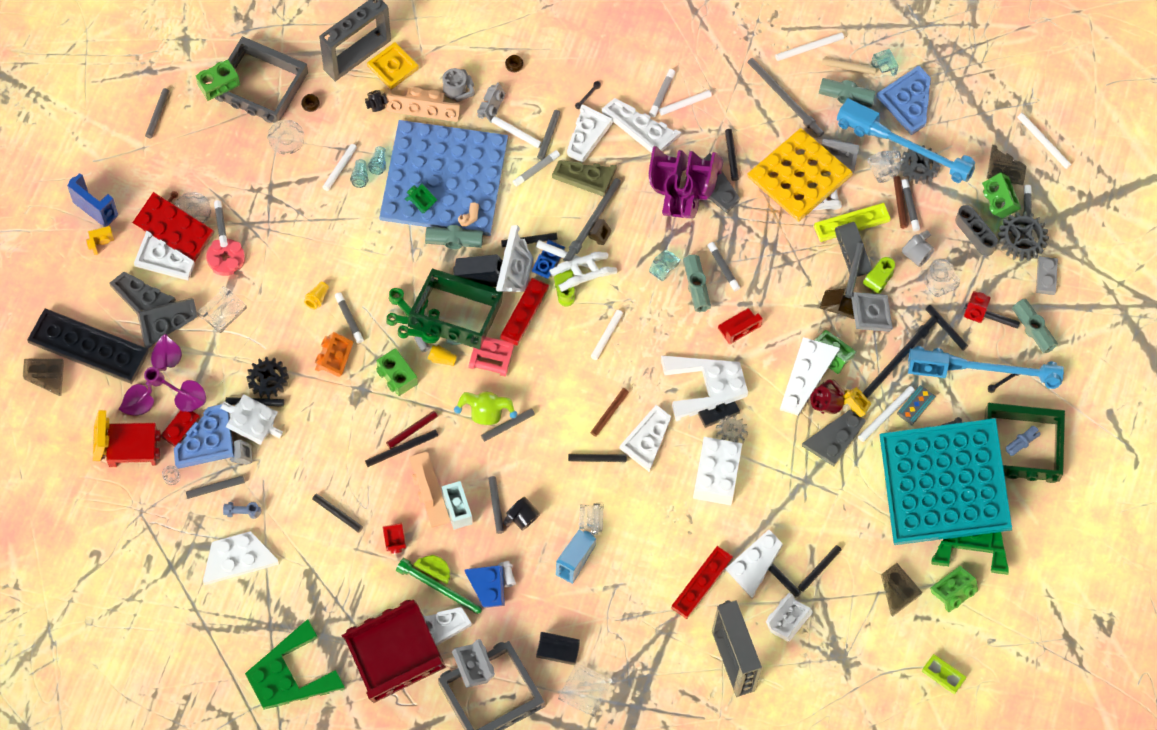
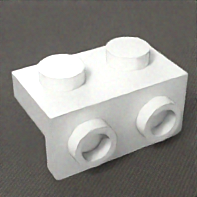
M788 593L780 601L774 612L768 616L766 624L771 633L790 642L813 612L811 608L796 601L793 594Z

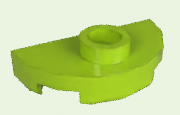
M435 555L419 558L413 564L415 568L448 585L450 569L447 562L441 557Z

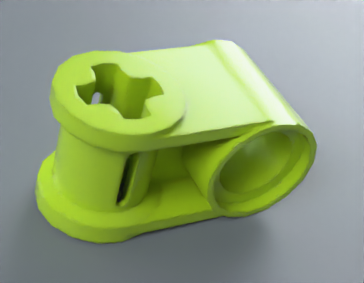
M890 257L881 258L873 270L868 273L863 281V285L880 294L893 276L894 260Z
M571 269L554 276L558 301L564 307L571 306L575 302L574 287L561 292L558 286L573 277Z

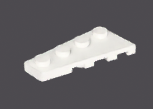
M616 98L602 108L604 115L612 118L615 124L651 153L653 146H657L663 151L680 137V131L676 129L673 131L667 128V125L663 122L658 123L650 119L651 116L636 112L635 108Z
M803 337L780 411L799 416L810 399L812 392L818 386L826 370H828L833 359L840 351V348Z

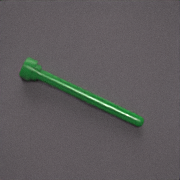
M403 557L399 562L396 572L415 577L476 614L482 612V608L413 568V565L410 564L411 561Z

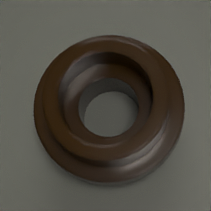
M511 55L506 59L505 67L510 72H519L523 68V60L518 55Z
M307 94L303 97L301 105L305 111L313 112L319 108L320 101L317 96Z

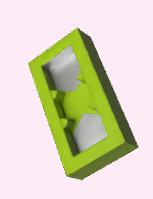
M935 654L931 656L921 671L954 695L967 678Z

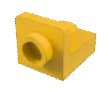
M110 226L88 231L89 238L86 239L88 249H92L94 255L98 254L96 245H105L110 241H114Z
M857 387L852 390H845L843 405L848 403L859 417L866 414L871 402Z

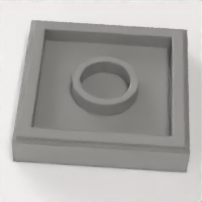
M853 292L852 305L856 329L890 332L893 327L888 295Z

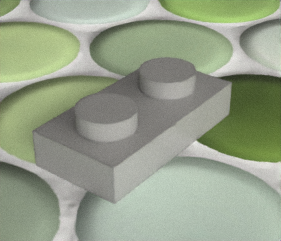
M1039 256L1036 293L1055 295L1058 258Z

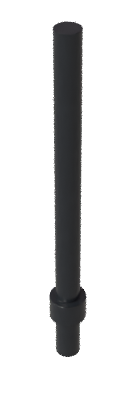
M934 316L916 330L913 338L864 390L863 394L867 399L907 356L910 348L913 349L922 338L924 339L930 333L929 330L938 321Z

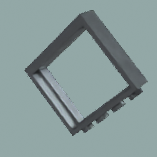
M383 0L366 1L319 36L323 70L335 82L391 41L389 8ZM376 19L375 29L336 56L337 46Z
M242 36L228 58L234 69L237 68L246 53L291 72L296 76L275 111L228 91L215 97V99L219 102L224 101L233 108L245 110L252 116H259L268 123L273 122L278 125L308 74L307 63Z
M727 600L725 603L717 606L711 632L735 696L739 697L755 692L762 666L737 600L732 602Z
M510 641L506 643L500 642L491 651L487 652L489 661L508 653L534 699L477 730H504L545 707L542 696ZM459 668L453 671H445L438 678V684L463 729L474 730L448 685L462 677Z

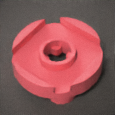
M227 239L228 245L226 247L220 246V240H214L207 250V263L213 272L218 275H232L244 265L245 255L241 244L232 239ZM224 254H228V256L231 257L227 258L226 261H224L223 257L221 256Z

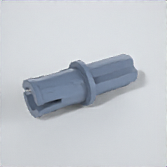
M1031 426L1023 434H1018L1017 438L1006 446V452L1013 456L1021 449L1027 448L1030 442L1040 436V432L1036 433L1039 431L1038 428Z

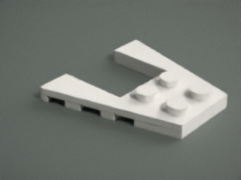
M661 356L664 376L702 371L709 396L673 401L672 407L676 421H680L682 417L688 415L690 417L697 415L699 411L705 409H714L716 405L728 404L748 396L740 362Z

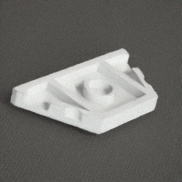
M513 225L510 228L496 291L524 292L527 288L533 257L528 250L525 239H520L518 235L520 230L518 225Z
M251 531L217 540L211 544L203 582L204 585H209L279 565L278 559Z

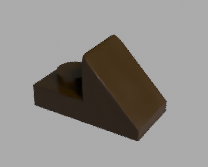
M844 288L826 290L824 292L820 309L855 319L852 298L845 297Z

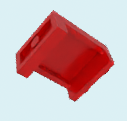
M156 423L109 424V444L106 458L109 467H117V463L151 462L152 466H156L157 459H160V448H157V441H161V431L157 430Z

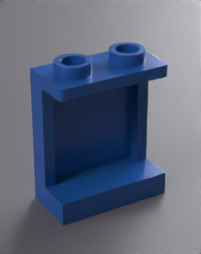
M81 173L70 179L67 187L72 202L103 227H107L118 216L113 197L107 194L101 201L97 200L88 193L84 177Z

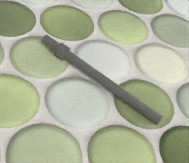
M750 58L747 63L803 120V124L808 129L811 128L818 137H821L824 131L816 124V120L811 115L808 116L753 58Z
M614 179L577 239L569 246V251L563 259L564 262L571 261L575 254L580 252L582 243L621 184L620 179Z

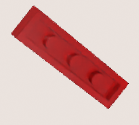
M534 278L530 280L502 331L500 339L518 346L549 289L548 284Z
M716 546L672 604L671 609L685 619H688L725 568L733 560V556L719 546Z

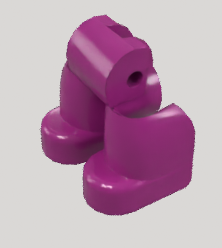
M653 146L648 175L653 190L661 195H665L662 210L663 216L695 218L699 199L706 200L712 195L717 177L722 172L724 161L716 152L712 153L711 161L701 159L694 151H690L688 157L682 150H678L676 158L664 154L657 146ZM686 170L687 180L685 187L679 189L682 172Z

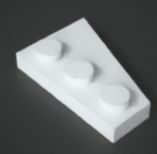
M582 104L580 115L577 118L576 127L567 149V155L583 163L613 124L612 118Z
M655 405L623 441L619 449L650 472L671 416Z

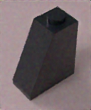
M497 254L456 258L453 274L490 287H497L503 260Z

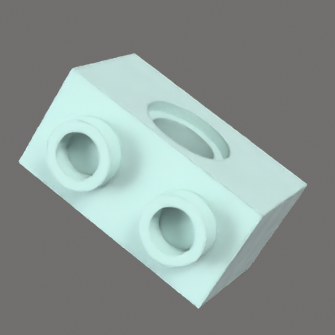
M461 481L441 486L442 496L453 530L472 525V515Z

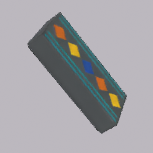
M920 385L899 409L897 415L910 425H913L936 396Z

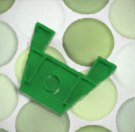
M1001 532L943 539L931 560L932 565L949 567L952 548L993 553L991 573L1009 575Z

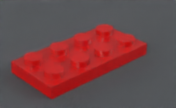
M155 192L151 194L132 222L194 262L215 233L214 230Z

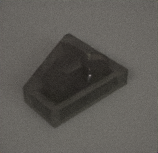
M992 144L986 179L1003 173L1009 177L1011 183L1023 185L1027 166L1020 161H1016L1008 153L1005 155L997 149L996 145Z
M24 359L23 378L49 392L62 396L64 360Z
M898 563L881 575L892 617L923 593Z

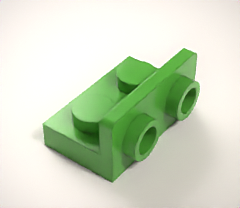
M827 330L814 340L840 348V351L829 367L837 374L842 371L844 365L856 353L854 349Z
M959 566L930 589L931 593L944 603L946 611L951 612L969 597L974 596L978 591L976 578L962 566Z

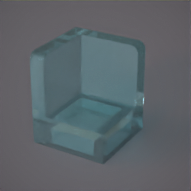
M890 49L873 54L872 67L879 68L881 73L890 71L893 76L897 75L899 66Z

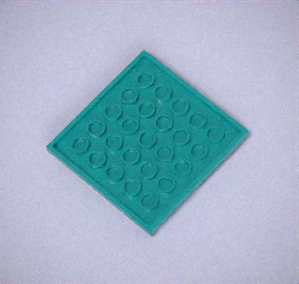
M996 418L879 434L894 545L1012 531Z

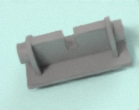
M498 82L496 86L491 85V87H488L483 98L484 101L488 102H482L477 110V116L481 119L487 117L490 123H492L493 117L497 115L500 104L506 94Z

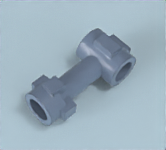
M228 502V504L223 505V515L233 517V514H248L251 519H256L261 514V507H258L256 502H251L247 506H234L233 502Z

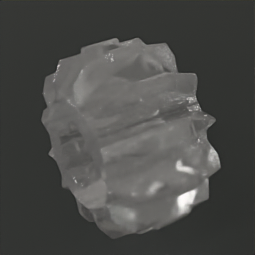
M727 415L725 420L720 419L719 425H716V438L743 444L745 442L744 438L748 436L746 431L748 426L743 424V418L736 420V415L733 416V419Z

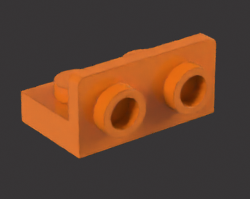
M335 332L325 336L321 343L322 351L315 360L317 364L315 370L319 372L323 369L340 377L343 374L354 341Z

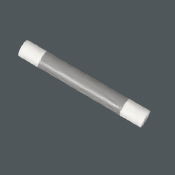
M673 69L668 70L649 112L651 117L656 116L676 73Z
M555 150L514 179L512 181L516 187L557 159L560 156L559 152Z

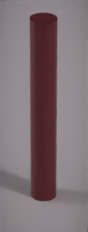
M432 411L387 441V446L391 449L438 417L436 412Z

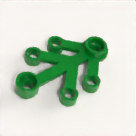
M392 288L389 291V301L393 305H398L408 317L389 313L386 317V323L390 326H395L397 323L408 325L409 313L412 308L403 300V290ZM428 299L420 313L421 315H424L425 309L428 307ZM429 310L428 317L439 320V310ZM405 325L398 328V336L403 339L408 336L421 337L426 343H436L440 338L423 331L408 328Z

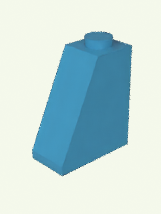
M577 531L556 561V576L571 584L574 583L596 546V538L589 531Z

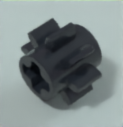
M380 90L367 93L368 98H365L367 109L371 108L372 112H378L386 108L385 104L388 101L385 93L381 94Z

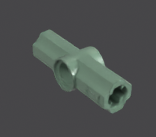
M822 78L818 94L837 98L842 104L849 98L861 105L872 107L876 91L858 87L856 83L849 80L838 82Z
M450 225L447 228H426L425 244L445 245L449 249H460L462 246L482 248L483 231L466 230L457 225Z
M695 254L688 255L683 258L694 310L699 313L706 312V310L711 309L700 257ZM693 282H700L701 285H695Z
M1022 299L1013 305L1012 310L1024 325L1025 333L1034 339L1043 354L1049 353L1058 346L1057 341L1045 326L1044 318L1037 315L1027 299ZM1031 324H1035L1039 328H1034Z

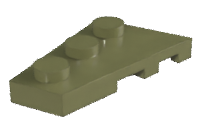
M559 160L552 173V179L604 197L616 172L617 165L605 167L597 163L583 165L581 162Z

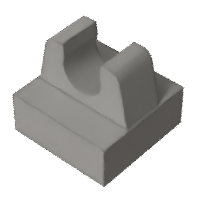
M242 440L234 441V457H231L230 461L245 465L251 464L252 445Z

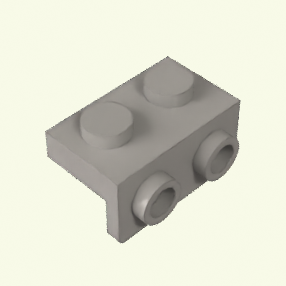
M823 139L821 145L854 173L859 145L851 142H838L834 139Z
M481 639L476 640L471 645L454 648L452 653L466 688L486 684L494 677V667L489 661L487 650Z

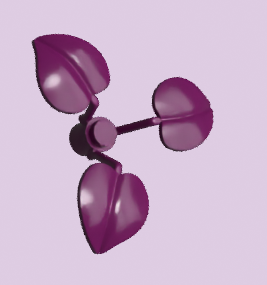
M166 334L159 339L151 355L153 367H149L144 373L148 389L142 384L131 386L126 391L122 404L119 407L121 412L138 416L150 411L154 405V399L150 395L152 393L151 385L160 386L165 384L178 392L174 402L176 407L183 412L194 411L206 403V393L203 387L196 381L186 380L182 383L181 388L178 389L164 380V374L160 371H166L167 367H175L182 357L180 347Z

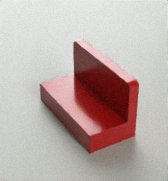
M747 308L719 324L718 329L730 345L760 328L763 318L759 313L754 315Z

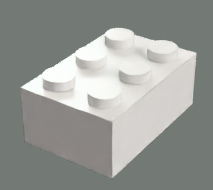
M704 437L693 499L731 506L742 443Z

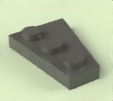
M709 153L704 158V160L711 161V153ZM721 172L717 177L714 191L708 199L728 213L739 202L740 198L724 173Z
M122 272L109 283L110 287L136 314L141 310L176 301L175 297L166 295L156 287L153 288L126 272Z
M193 298L137 312L145 348L149 349L164 334L168 335L198 317Z
M849 410L803 442L802 447L834 467L866 420Z

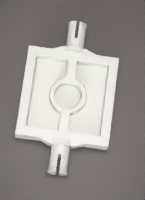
M244 394L235 406L224 401L220 408L231 413L226 428L260 445L269 433L279 439L283 431L273 427L274 419L278 412Z

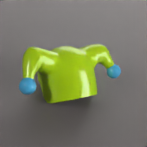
M488 391L477 395L464 392L454 408V412L460 414L463 405H470L472 420L481 425L498 423L501 420L502 409L504 408L508 409L511 418H516L518 415L510 398L498 397L496 394Z

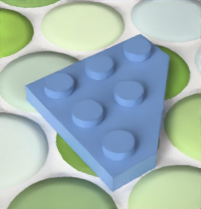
M917 66L878 92L876 96L910 135L925 127L927 120L931 78L920 66Z
M222 404L208 407L199 422H195L186 433L185 439L175 446L174 458L177 469L234 457L232 431L226 428L230 420V414L220 409Z

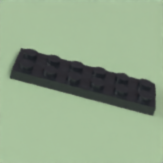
M44 308L27 339L29 344L130 384L135 380L149 353V350L145 347Z

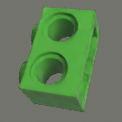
M228 59L218 62L215 66L202 70L195 75L197 85L207 101L240 86L239 76Z
M999 173L982 183L984 196L989 200L991 204L989 208L994 216L996 215L1003 219L1022 209L1011 181L1005 174Z
M396 348L376 360V371L381 378L384 377L387 380V386L391 392H396L398 396H401L418 385L416 374ZM388 364L395 365L393 368L386 367ZM400 378L405 379L402 383L397 382Z

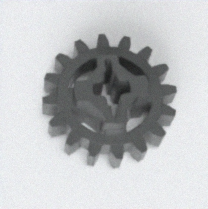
M911 149L904 152L900 160V170L904 171L903 176H909L908 181L915 179V184H918L919 180L925 184L926 179L931 182L933 177H937L941 166L938 162Z

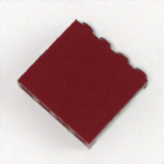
M414 599L403 601L399 607L387 609L382 612L381 616L369 618L364 621V624L358 627H351L345 631L346 633L341 635L348 645L367 689L366 694L373 703L446 668L420 607Z

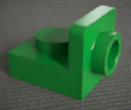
M423 184L417 187L413 185L406 192L408 195L404 198L406 201L410 200L422 213H425L437 201Z

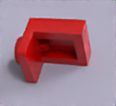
M973 291L964 317L982 323L991 297L986 296L984 293Z
M402 523L382 526L386 551H391V554L403 552L402 549L406 548Z

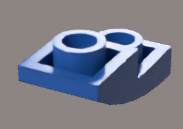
M551 240L547 241V244L555 246L564 251L566 249L564 246L557 244ZM543 250L541 255L539 254L532 272L549 279L551 277L549 270L558 265L561 257Z

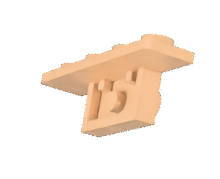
M413 87L408 88L406 96L387 94L388 103L386 104V111L458 122L460 104L443 102L445 96L443 92Z
M428 452L410 456L409 460L414 472L412 474L413 483L419 487L420 492H417L420 503L425 505L431 527L449 523L450 518Z

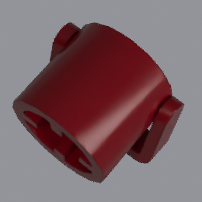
M828 379L814 389L810 397V403L815 410L820 411L822 414H836L843 408V395L845 392L834 379ZM832 384L835 389L828 388V386Z

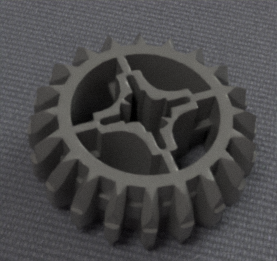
M1026 211L1023 212L1022 216H1020L1019 212L1015 214V217L1009 215L1008 220H1003V225L999 227L1001 232L997 234L1001 238L998 240V244L1003 245L1001 250H1008L1006 256L1012 254L1013 260L1016 257H1020V262L1023 261L1024 257H1026L1027 261L1031 260V256L1036 259L1038 253L1042 254L1043 248L1047 247L1046 241L1049 239V236L1046 235L1048 229H1043L1045 222L1039 224L1040 217L1033 219V213L1028 217ZM1018 225H1028V226L1023 228V227H1020V226H1018ZM1032 230L1037 234L1038 243L1031 236ZM1008 231H1011L1015 237L1013 244L1009 239ZM1027 233L1026 239L1024 237V239L1021 238L1019 240L1020 235L1022 236V234L1025 235ZM1026 246L1028 249H1021L1019 247Z

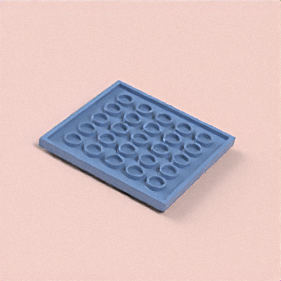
M399 120L379 216L380 221L438 228L457 225L466 230L483 231V235L491 236L508 135ZM423 184L437 199L425 213H422L410 200L406 201L404 199L408 195L406 192L413 185L417 187ZM470 203H478L477 221L469 226H462L458 222V217L469 213Z

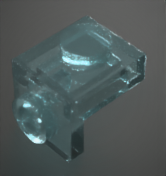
M666 249L654 258L649 272L659 280L664 281L668 273L677 267L681 260Z

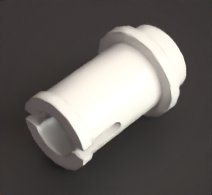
M510 561L499 563L498 566H503L504 588L516 585L512 572L513 565L510 564Z

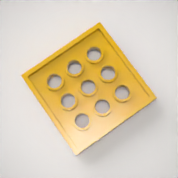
M802 128L797 130L747 173L751 181L798 222L853 175L848 167ZM798 149L805 150V153L802 155H798L795 152ZM811 160L818 161V164L815 166H811L808 163ZM784 161L792 162L790 166L782 165ZM824 171L831 173L828 177H823L821 174ZM772 172L779 174L775 178L769 177V174ZM797 172L805 173L803 177L795 176ZM785 183L791 184V187L788 189H783L781 186ZM810 183H816L818 185L816 188L808 187ZM798 194L804 196L802 200L794 199V197Z

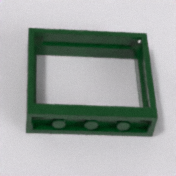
M432 268L409 313L408 327L480 350L502 304L503 292L496 291L494 287ZM435 288L492 306L480 333L421 315L420 313L432 289Z
M988 403L985 408L984 420L999 418L1055 424L1054 470L1003 465L1004 476H1007L1009 479L1026 478L1028 481L1046 480L1048 483L1060 482L1064 467L1065 410Z

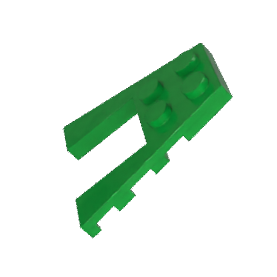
M308 619L245 673L263 710L286 705L297 700H306L317 695L330 694L329 692L345 690V686L336 670L299 689L287 667L283 656L318 639Z

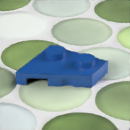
M503 566L465 569V574L483 607L505 606Z

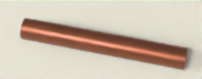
M894 176L900 228L904 229L908 225L901 177Z
M622 388L590 432L593 436L597 437L628 395L629 391Z

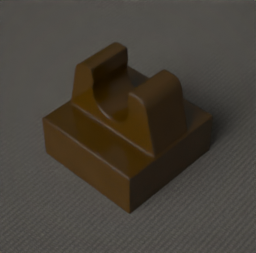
M597 219L588 237L595 240L598 245H604L612 230L604 219Z

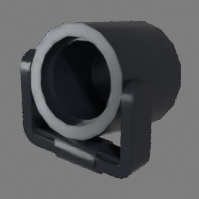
M524 496L506 512L507 516L503 524L509 527L514 522L523 531L541 513Z

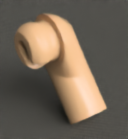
M470 203L469 213L458 217V222L462 226H469L477 221L479 204Z

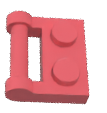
M486 337L480 350L473 348L469 368L500 373V376L506 377L514 344ZM478 356L501 361L503 364L502 366L479 361L477 358Z

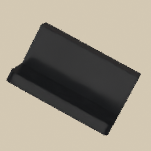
M540 632L536 658L575 666L580 640Z

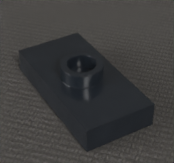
M735 401L728 404L722 403L716 405L714 409H705L698 412V416L705 428L740 414Z

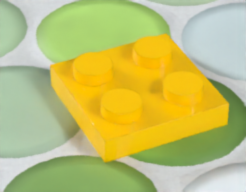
M396 42L367 62V66L391 90L419 69V65Z
M98 410L95 419L92 461H101L102 455H106V448H108L109 436L106 435L110 419L106 418V410Z

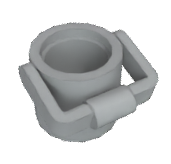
M451 68L443 74V93H445L447 98L460 102L475 94L473 80L465 69ZM466 85H467V88L470 89V91L467 92V93H466Z
M928 230L913 236L902 248V253L918 267L925 264L935 250L934 247L925 241L931 236Z

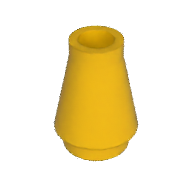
M319 282L316 287L305 295V305L313 310L321 307L329 286L325 282Z
M432 345L428 356L432 363L454 366L457 355L440 345Z

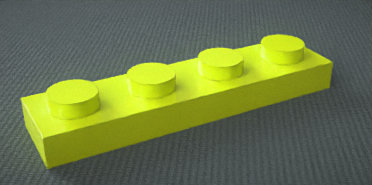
M881 203L814 223V229L819 241L823 242L836 238L835 227L855 222L858 231L888 223L891 218L885 204Z

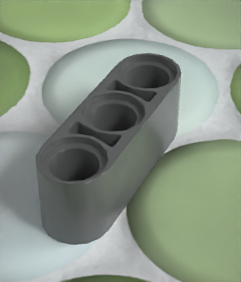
M961 206L955 219L957 226L980 254L984 256L992 255L998 243L996 235L971 206Z
M855 222L835 227L836 237L849 274L857 243H863ZM863 248L857 277L868 274L871 271V265L865 248Z

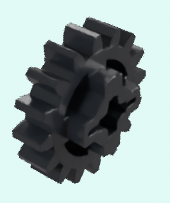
M265 357L263 362L259 358L258 364L252 363L253 369L247 370L249 375L246 378L247 382H249V389H252L253 394L259 392L260 398L264 394L269 399L271 394L277 397V392L283 393V386H288L287 380L289 375L287 367H283L282 361L276 363V358L269 361L268 357ZM275 370H277L280 373L281 377L277 373H275ZM255 379L260 382V386L255 382Z

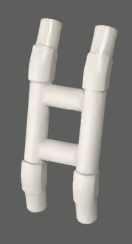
M593 252L571 261L562 262L549 270L552 277L570 269L573 271L574 277L558 285L561 292L598 277L617 274L616 267L608 266L598 269L595 261L608 259L607 252ZM587 264L591 272L582 274L578 266Z

